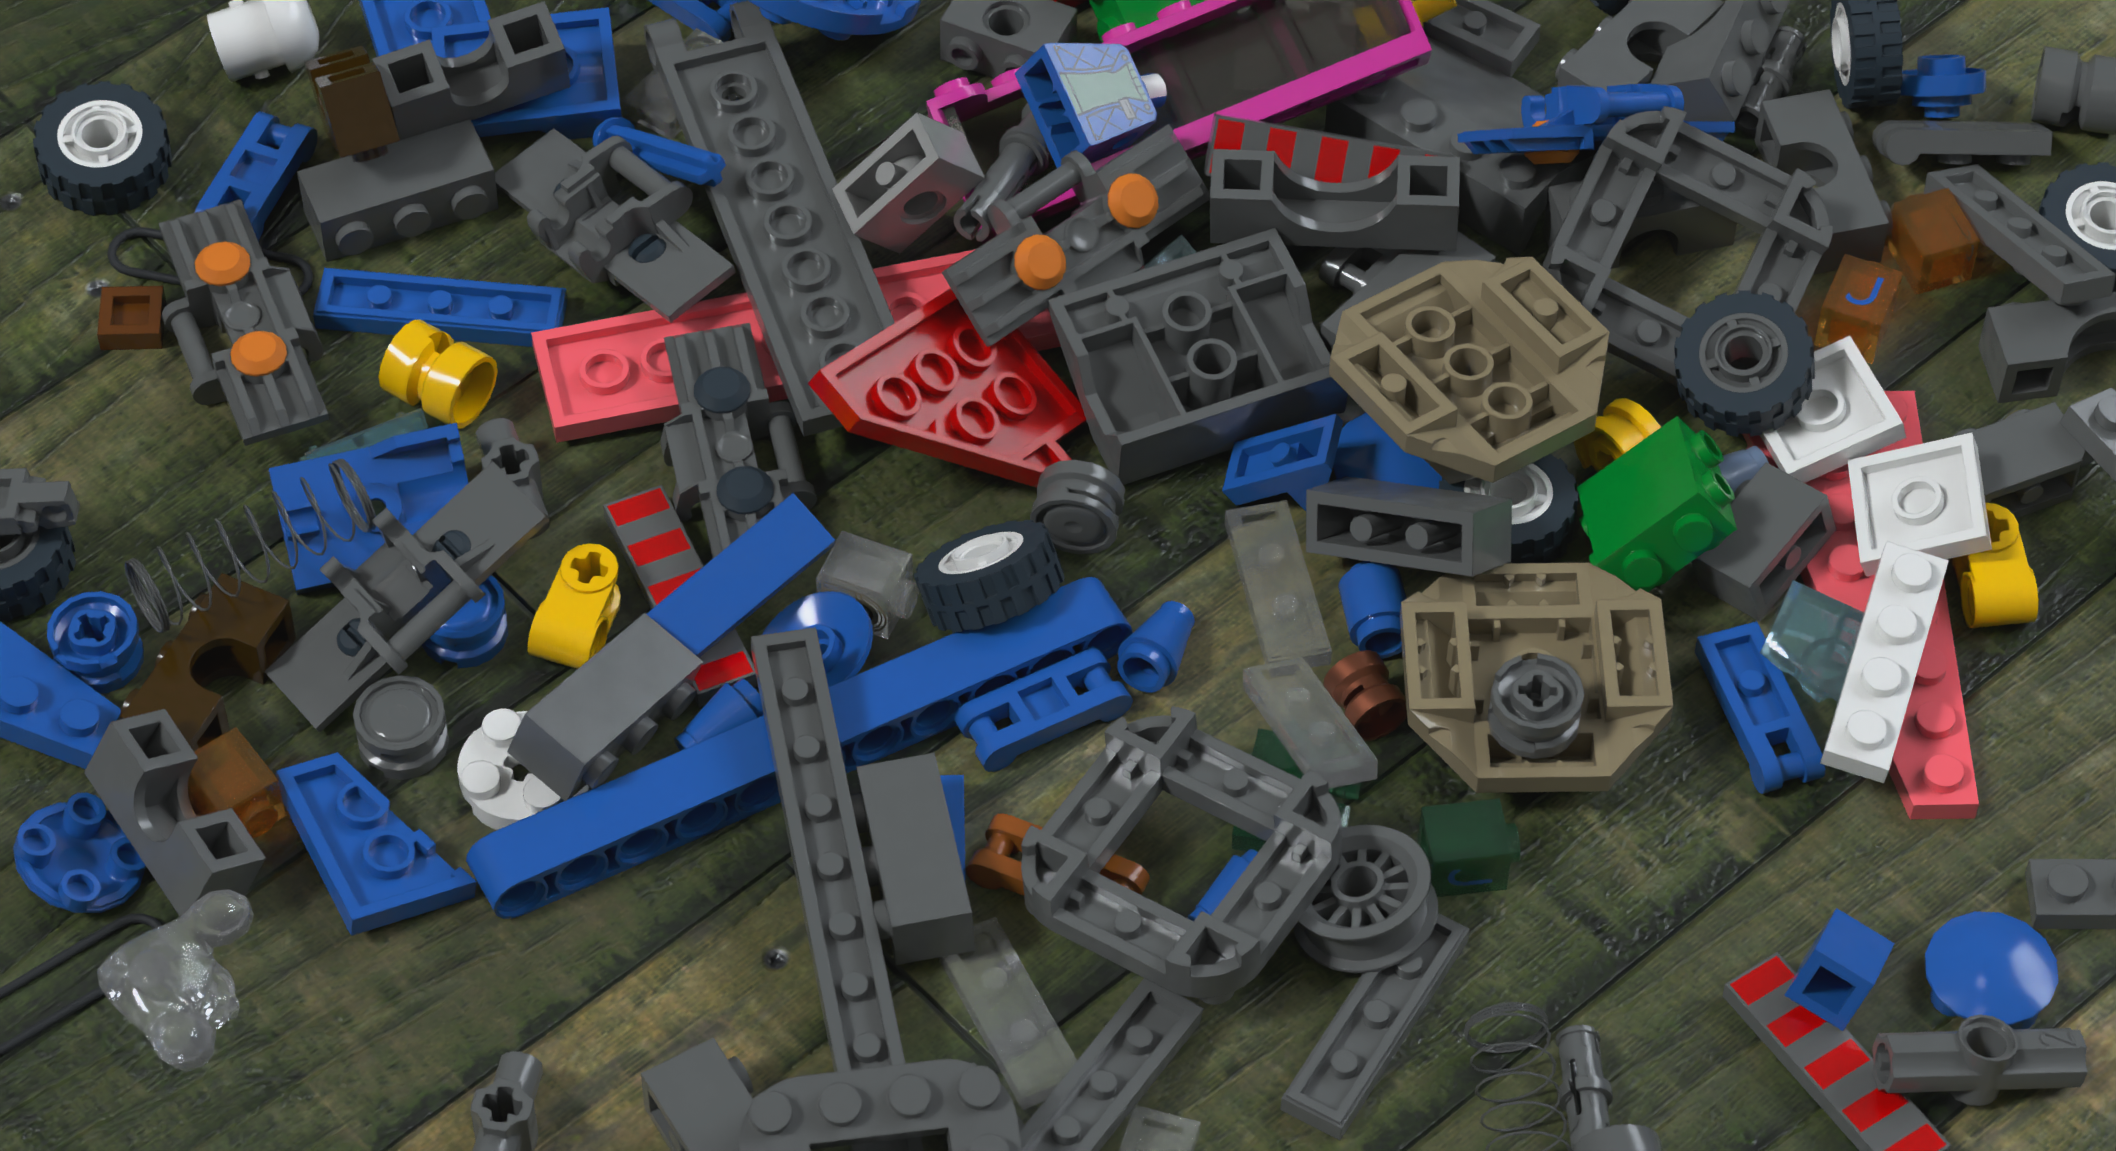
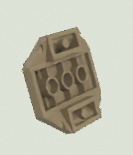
M1533 257L1506 258L1504 264L1482 260L1445 261L1342 311L1335 344L1330 356L1329 375L1405 453L1423 458L1449 484L1476 477L1494 483L1595 431L1610 332Z

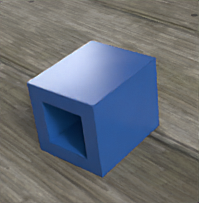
M1836 908L1806 953L1784 996L1843 1031L1874 986L1895 943Z

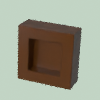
M102 287L97 332L100 349H162L164 336L162 311L166 307L164 287Z

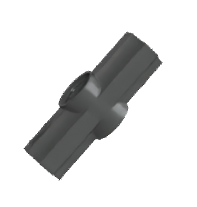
M1975 1015L1962 1021L1958 1031L1878 1033L1872 1047V1074L1878 1091H1886L1887 1093L1947 1091V1093L1967 1105L1982 1106L1996 1100L2001 1090L2081 1087L2087 1074V1046L2080 1030H2072L2071 1028L2012 1029L2004 1021L1993 1016Z

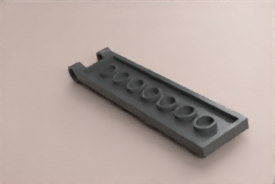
M748 0L731 4L730 19L735 40L687 51L680 28L674 18L645 25V41L652 66L656 72L659 71L687 144L719 154L725 161L726 166L721 171L722 182L715 187L703 185L802 435L804 437L842 427L843 425L808 385V382L820 369L895 322L862 242L858 236L853 235L832 190L837 185V182L771 23L760 13V7ZM731 94H739L744 97V99L738 101H728L724 98Z

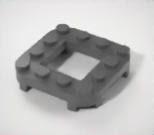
M1664 106L1661 111H1645L1631 115L1624 120L1620 119L1610 130L1590 164L1542 267L1610 332L1607 352L1677 386L1674 345L1676 337L1679 338L1681 335V326L1688 317L1608 277L1612 270L1611 266L1652 181L1760 234L1761 236L1733 294L1739 293L1738 290H1751V293L1762 295V292L1773 295L1774 299L1781 303L1784 301L1794 308V313L1822 254L1830 245L1833 225H1829L1825 205L1813 188L1817 182L1807 173L1797 168L1792 175H1789L1683 122L1687 112ZM1743 357L1736 359L1730 365L1736 369L1746 370L1753 368L1759 362L1753 358Z
M1172 706L1171 716H1151L1128 724L1122 716L1104 732L1106 748L1042 830L1031 825L1026 832L1021 845V871L1026 908L1041 924L1051 931L1173 993L1199 998L1201 1001L1211 1005L1225 1003L1234 995L1236 990L1244 987L1260 973L1337 868L1342 854V825L1338 805L1329 793L1328 781L1316 771L1309 768L1303 777L1299 779L1197 729L1195 712ZM1162 791L1266 841L1214 912L1209 915L1201 911L1194 921L1099 874Z
M938 1059L804 1075L782 1080L764 1092L759 1093L752 1100L741 1126L737 1151H810L944 1134V1140L947 1139L949 1151H1022L1014 1103L1005 1087L1000 1083L997 1074L986 1066H977L967 1061Z

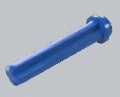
M608 118L599 124L594 131V147L606 139L618 135L631 144L633 153L658 172L715 187L723 180L721 171L726 164L721 155L637 130L625 118Z

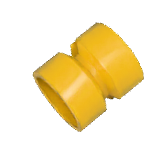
M413 320L403 326L386 349L380 365L379 383L380 387L388 394L411 406H415L421 401L422 408L428 415L445 424L457 422L458 429H463L477 418L490 399L497 378V363L491 356L465 342H456L454 344V339L448 333L423 320Z

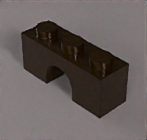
M362 45L305 61L324 130L340 158L351 155L353 162L372 160L389 152L388 144L400 141L380 70L374 62L370 63L368 53Z
M222 573L217 582L230 594H236L238 591V579ZM241 581V591L238 597L228 596L214 584L211 588L212 605L210 610L201 611L194 605L192 606L188 622L174 641L169 640L163 645L157 656L154 670L141 688H135L129 693L121 710L120 719L165 709L198 757L189 776V779L198 781L230 735L223 696L209 691L205 687L212 681L225 676H241L264 685L269 678L264 671L279 659L296 639L290 601ZM209 592L208 594L202 593L199 595L195 603L202 608H208Z

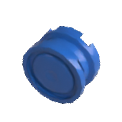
M492 575L478 586L486 594L477 603L471 599L422 644L427 655L441 665L446 660L457 663L458 668L476 667L491 660L503 649L508 637L504 592L496 578Z
M102 591L84 592L76 595L57 607L47 623V640L53 654V660L99 694L109 693L124 687L137 676L144 662V646L139 636L137 617L131 605L117 595Z

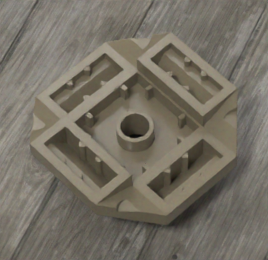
M1509 563L1473 577L1445 573L1422 593L1418 591L1401 602L1400 628L1408 725L1476 793L1609 791L1671 721L1673 698L1661 598L1641 588L1635 591L1618 577L1590 563ZM1541 653L1555 656L1571 665L1581 678L1584 698L1577 736L1569 747L1552 757L1531 759L1517 756L1501 747L1490 732L1487 717L1495 673L1505 662L1519 655L1522 660L1537 659V654Z

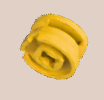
M1627 398L1616 399L1606 406L1603 416H1597L1595 431L1574 441L1577 456L1584 469L1592 465L1598 473L1661 428V426L1640 404Z

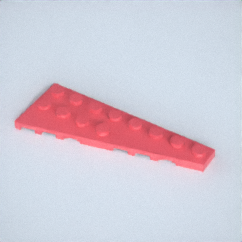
M1884 391L1904 424L1906 438L1866 456L1923 443L1915 391ZM1743 434L1747 443V449L1754 445L1759 447L1769 464L1778 468L1760 435L1750 437V434ZM1848 464L1806 482L1807 485L1827 495L1836 531L1800 573L1821 622H1827L1838 646L1836 655L1843 670L1848 669L1875 575L1866 577L1860 564ZM1944 579L1889 769V774L1910 820L1975 819L1979 806Z

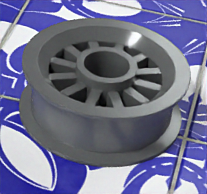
M1355 825L1342 828V854L1337 868L1293 927L1300 947L1317 963L1333 970L1349 973L1382 970L1396 965L1413 955L1428 940L1438 918V900L1431 884V871L1427 856L1412 838L1389 827Z

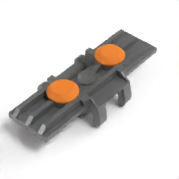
M1169 124L1163 126L1096 171L1081 152L1073 150L1062 158L1060 167L1008 201L998 199L987 207V214L997 236L942 271V274L979 336L988 347L1047 309L1049 299L1139 271L1144 266L1141 247L1148 243L1151 238L1210 200V193ZM1072 188L1080 202V206L1070 213L1071 217L1042 234L1030 215Z
M241 199L158 223L186 296L168 304L162 311V319L167 330L175 333L193 379L190 383V391L195 402L201 405H210L227 401L245 446L329 420L327 409L302 348L305 349L310 361H317L323 356V346L303 304L301 292L289 268L269 265L267 258L263 255ZM218 325L223 334L227 333L232 347L211 353V359L200 329Z

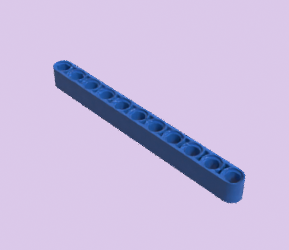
M1085 577L1060 587L1045 602L1034 606L1020 616L1017 615L1007 619L1005 622L985 626L982 629L955 632L828 687L846 774L856 770L857 766L870 764L957 726L954 721L956 711L963 704L974 698L1091 648L1101 650L1106 659L1118 654L1121 643L1133 633L1131 625L1102 582L1095 577ZM764 715L496 830L478 840L467 853L466 862L496 916L503 919L522 916L781 803Z

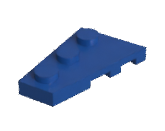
M0 621V738L86 769L110 722L120 720L121 709Z
M338 752L276 770L275 788L351 936L475 897L476 881L461 867L454 870L435 852L436 843L421 829L413 832L390 810V801Z

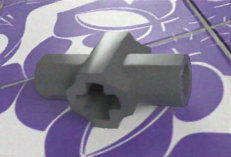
M496 418L483 423L476 431L477 443L483 456L481 458L482 469L484 470L493 461L549 519L542 500L544 498L540 464L534 445L520 442L513 422L509 419ZM549 522L530 539L543 534L549 528Z
M516 1051L504 1053L501 1055L493 1084L485 1088L476 1089L470 1109L475 1135L472 1151L535 1150L538 1140V1127L534 1100L543 1074L542 1062L536 1057Z

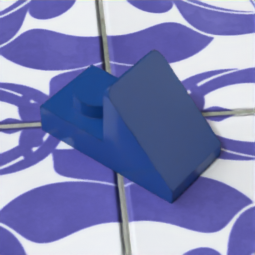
M1337 414L1234 442L1222 492L1236 506L1288 492L1306 511V490L1329 482L1343 420Z

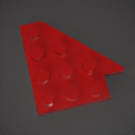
M951 288L826 365L808 382V385L850 433L1033 487H1037L1039 477L1047 466L1058 461L1071 460L1058 443L1079 430L1087 422L1079 400L1018 328L987 347Z

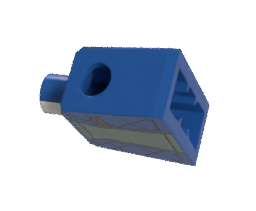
M1046 43L1014 73L1057 168L1061 166L1062 158L1073 150L1081 152L1092 163L1132 145L1156 122L1157 112L1155 109L1161 108L1165 104L1167 97L1166 85L1162 77L1157 73L1139 75L1129 50L1121 44Z

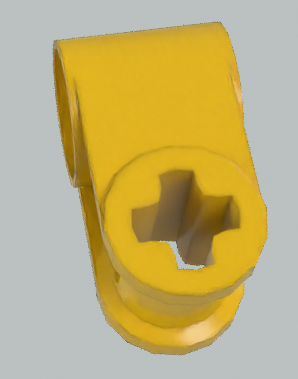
M1986 503L1992 550L1952 558L1961 591V605L1966 624L1969 628L2035 622L2038 615V589L2033 570L2028 565L2019 531V524L2014 514L2007 508L1995 503Z
M587 543L574 547L564 556L547 597L540 604L534 616L528 638L529 655L578 669L605 646L607 635L616 614L620 610L621 594L616 584L619 572L616 556L608 548L600 544Z

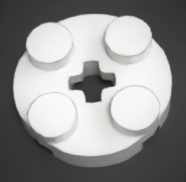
M501 708L487 714L482 721V726L474 731L464 743L458 758L457 772L463 797L472 806L473 814L483 824L495 830H499L564 802L560 796L532 773H528L524 781L514 780L512 768L521 763L507 753L525 713L528 711L514 712L510 709ZM584 786L573 797L578 796L584 792H587L589 790V786Z

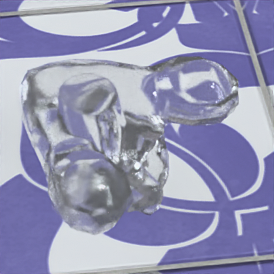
M230 889L207 893L194 902L176 920L147 931L120 946L97 969L99 986L110 1003L128 1022L146 1036L152 1043L159 1059L185 1072L205 1067L214 1054L216 1029L220 1028L228 1020L237 1018L240 1011L239 1001L235 997L233 978L227 969L215 960L213 951L214 947L231 945L249 932L254 914L248 898Z

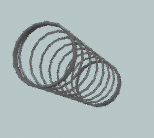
M344 459L332 461V464H328L339 497L352 519L353 526L350 539H344L330 527L321 515L320 508L305 478L300 477L302 488L319 516L322 525L324 549L321 553L310 549L292 527L280 497L272 490L273 500L288 525L295 547L294 566L289 567L273 554L264 542L252 512L247 505L243 504L246 517L261 541L267 565V577L265 580L257 579L244 567L235 555L222 524L217 518L214 519L218 532L234 561L238 578V591L236 594H230L215 580L206 568L192 536L186 532L185 535L188 543L201 564L209 592L208 608L200 607L187 595L175 578L160 546H157V552L173 580L180 606L179 622H173L169 619L164 601L143 564L136 558L126 561L124 568L131 590L152 627L157 632L163 633L170 629V623L172 625L181 624L183 605L179 589L195 607L201 611H209L212 605L209 577L222 592L230 597H238L241 591V577L238 564L258 583H267L270 576L267 551L283 567L295 569L298 564L296 538L308 551L317 556L324 555L327 549L325 525L336 537L345 542H352L355 536V524L365 533L375 530L376 525L372 520L376 515L371 500L351 465ZM340 468L349 478L357 492L367 517V523L357 511L347 492ZM138 576L141 578V580H142L143 584L145 585L147 591L145 590V588H144L143 585L141 584V582H140ZM149 602L152 604V606H153V607L155 608V610L157 611L158 616H159V619H158V617L156 616V614L154 613V611L152 610V608H151Z
M1507 1002L1489 1006L1475 1013L1465 1024L1464 1033L1466 1041L1470 1046L1478 1049L1471 1056L1469 1064L1477 1071L1498 1073L1480 1082L1476 1086L1475 1094L1485 1101L1507 1102L1487 1110L1481 1116L1480 1123L1484 1128L1492 1131L1510 1132L1540 1123L1556 1111L1564 1122L1563 1132L1560 1137L1542 1131L1507 1133L1492 1140L1486 1146L1485 1151H1489L1490 1145L1495 1141L1518 1134H1543L1557 1138V1141L1541 1151L1549 1150L1559 1141L1565 1143L1567 1149L1572 1151L1568 1142L1561 1139L1566 1133L1567 1120L1563 1113L1556 1109L1561 1103L1562 1092L1557 1083L1551 1080L1555 1074L1556 1061L1552 1054L1546 1051L1551 1037V1033L1548 1030V1017L1543 1009L1530 1003ZM1518 1010H1519V1011H1526V1012H1533V1013H1535V1014L1541 1016L1542 1019L1544 1020V1023L1541 1022V1021H1539V1020L1536 1019L1535 1017L1528 1016V1015H1525V1014H1521V1013H1500V1012L1518 1011ZM1503 1015L1522 1016L1533 1019L1542 1025L1537 1033L1516 1042L1486 1044L1472 1039L1469 1035V1030L1475 1023L1487 1018ZM1547 1033V1044L1544 1048L1533 1045ZM1529 1046L1541 1050V1053L1530 1061L1508 1069L1483 1070L1473 1064L1474 1057L1482 1051L1505 1053ZM1544 1052L1548 1054L1553 1063L1552 1074L1549 1078L1545 1075L1529 1071H1513L1532 1063ZM1530 1074L1547 1080L1531 1092L1508 1099H1488L1478 1093L1479 1087L1484 1082L1499 1076ZM1548 1082L1553 1083L1558 1091V1101L1554 1107L1536 1101H1513L1536 1093L1547 1085ZM1537 1104L1552 1109L1551 1112L1537 1121L1510 1129H1495L1486 1126L1483 1122L1484 1116L1490 1111L1508 1105Z

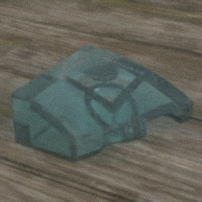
M1792 580L1772 620L1760 653L1779 670L1794 676L1800 682L1802 689L1818 703L1826 698H1833L1838 702L1864 612Z

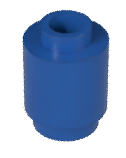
M1370 561L1357 563L1350 571L1344 574L1338 584L1350 639L1353 644L1359 647L1360 651H1375L1381 658L1394 656L1402 652L1400 610L1401 602L1407 599L1401 573L1395 566Z

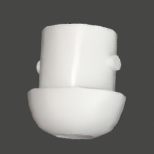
M232 0L228 3L229 8L207 15L215 47L231 82L252 75L255 76V79L266 78L270 76L268 70L284 64L293 73L303 67L305 61L311 60L318 51L319 30L308 0H249L243 2V0Z

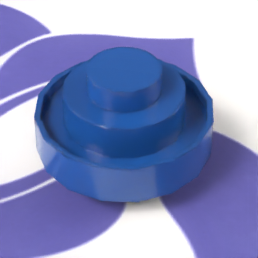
M1941 54L1917 57V69L1902 71L1903 79L1900 95L1912 96V105L1924 107V117L1928 118L1960 116V106L1972 104L1973 94L1986 91V70L1966 68L1965 55Z

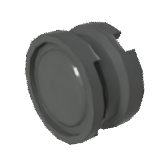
M1080 460L1058 461L1047 466L1039 477L1037 499L1033 502L1030 520H1033L1034 523L1041 522L1049 531L1054 548L1075 554L1098 553L1109 548L1116 540L1119 528V515L1122 513L1125 502V487L1120 479L1111 471L1092 462Z
M1538 653L1537 659L1522 660L1519 655L1505 662L1495 673L1491 688V701L1487 720L1492 736L1501 747L1511 753L1531 759L1552 757L1566 750L1576 738L1580 723V712L1584 698L1581 678L1571 665L1555 656Z
M398 675L383 678L368 686L357 699L353 718L360 756L369 769L375 767L383 771L385 778L405 780L420 777L434 769L446 755L449 735L442 697L433 685L418 677Z

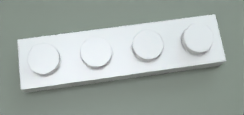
M1886 541L1823 751L1821 764L1884 783L1890 769L1949 560Z

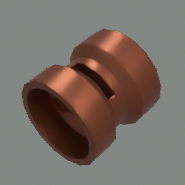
M1371 650L1358 651L1338 661L1328 671L1323 683V687L1333 703L1345 709L1344 721L1356 740L1363 742L1386 736L1398 728L1407 717L1405 696L1398 686L1388 683L1389 670L1379 654Z

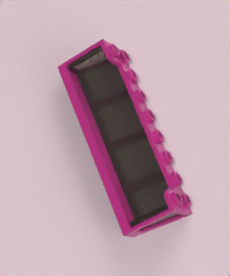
M1190 0L1179 1L1160 10L1157 13L1159 19L1140 28H1136L1133 22L1126 23L1102 35L1103 43L1100 44H1121L1129 50L1139 75L1148 73L1160 75L1166 85L1167 97L1165 104L1161 108L1155 109L1157 112L1156 122L1132 145L1092 162L1091 165L1095 171L1168 124L1189 159L1193 160L1207 154L1214 113L1281 124L1428 64L1432 48L1411 0H1206L1194 6L1191 5ZM1019 68L995 77L991 81L993 87L985 90L981 83L969 84L967 77L951 80L934 90L936 97L926 101L929 118L963 132L984 175L1000 156V140L1005 132L1014 126H1018L1022 121V110L1027 101L1014 74ZM1053 158L1044 172L1030 176L1026 180L1019 193L1057 169ZM975 187L962 198L963 202L970 197ZM1071 188L1030 216H1032L1035 223H1039L1080 206V202ZM994 228L988 237L981 241L982 244L997 236Z

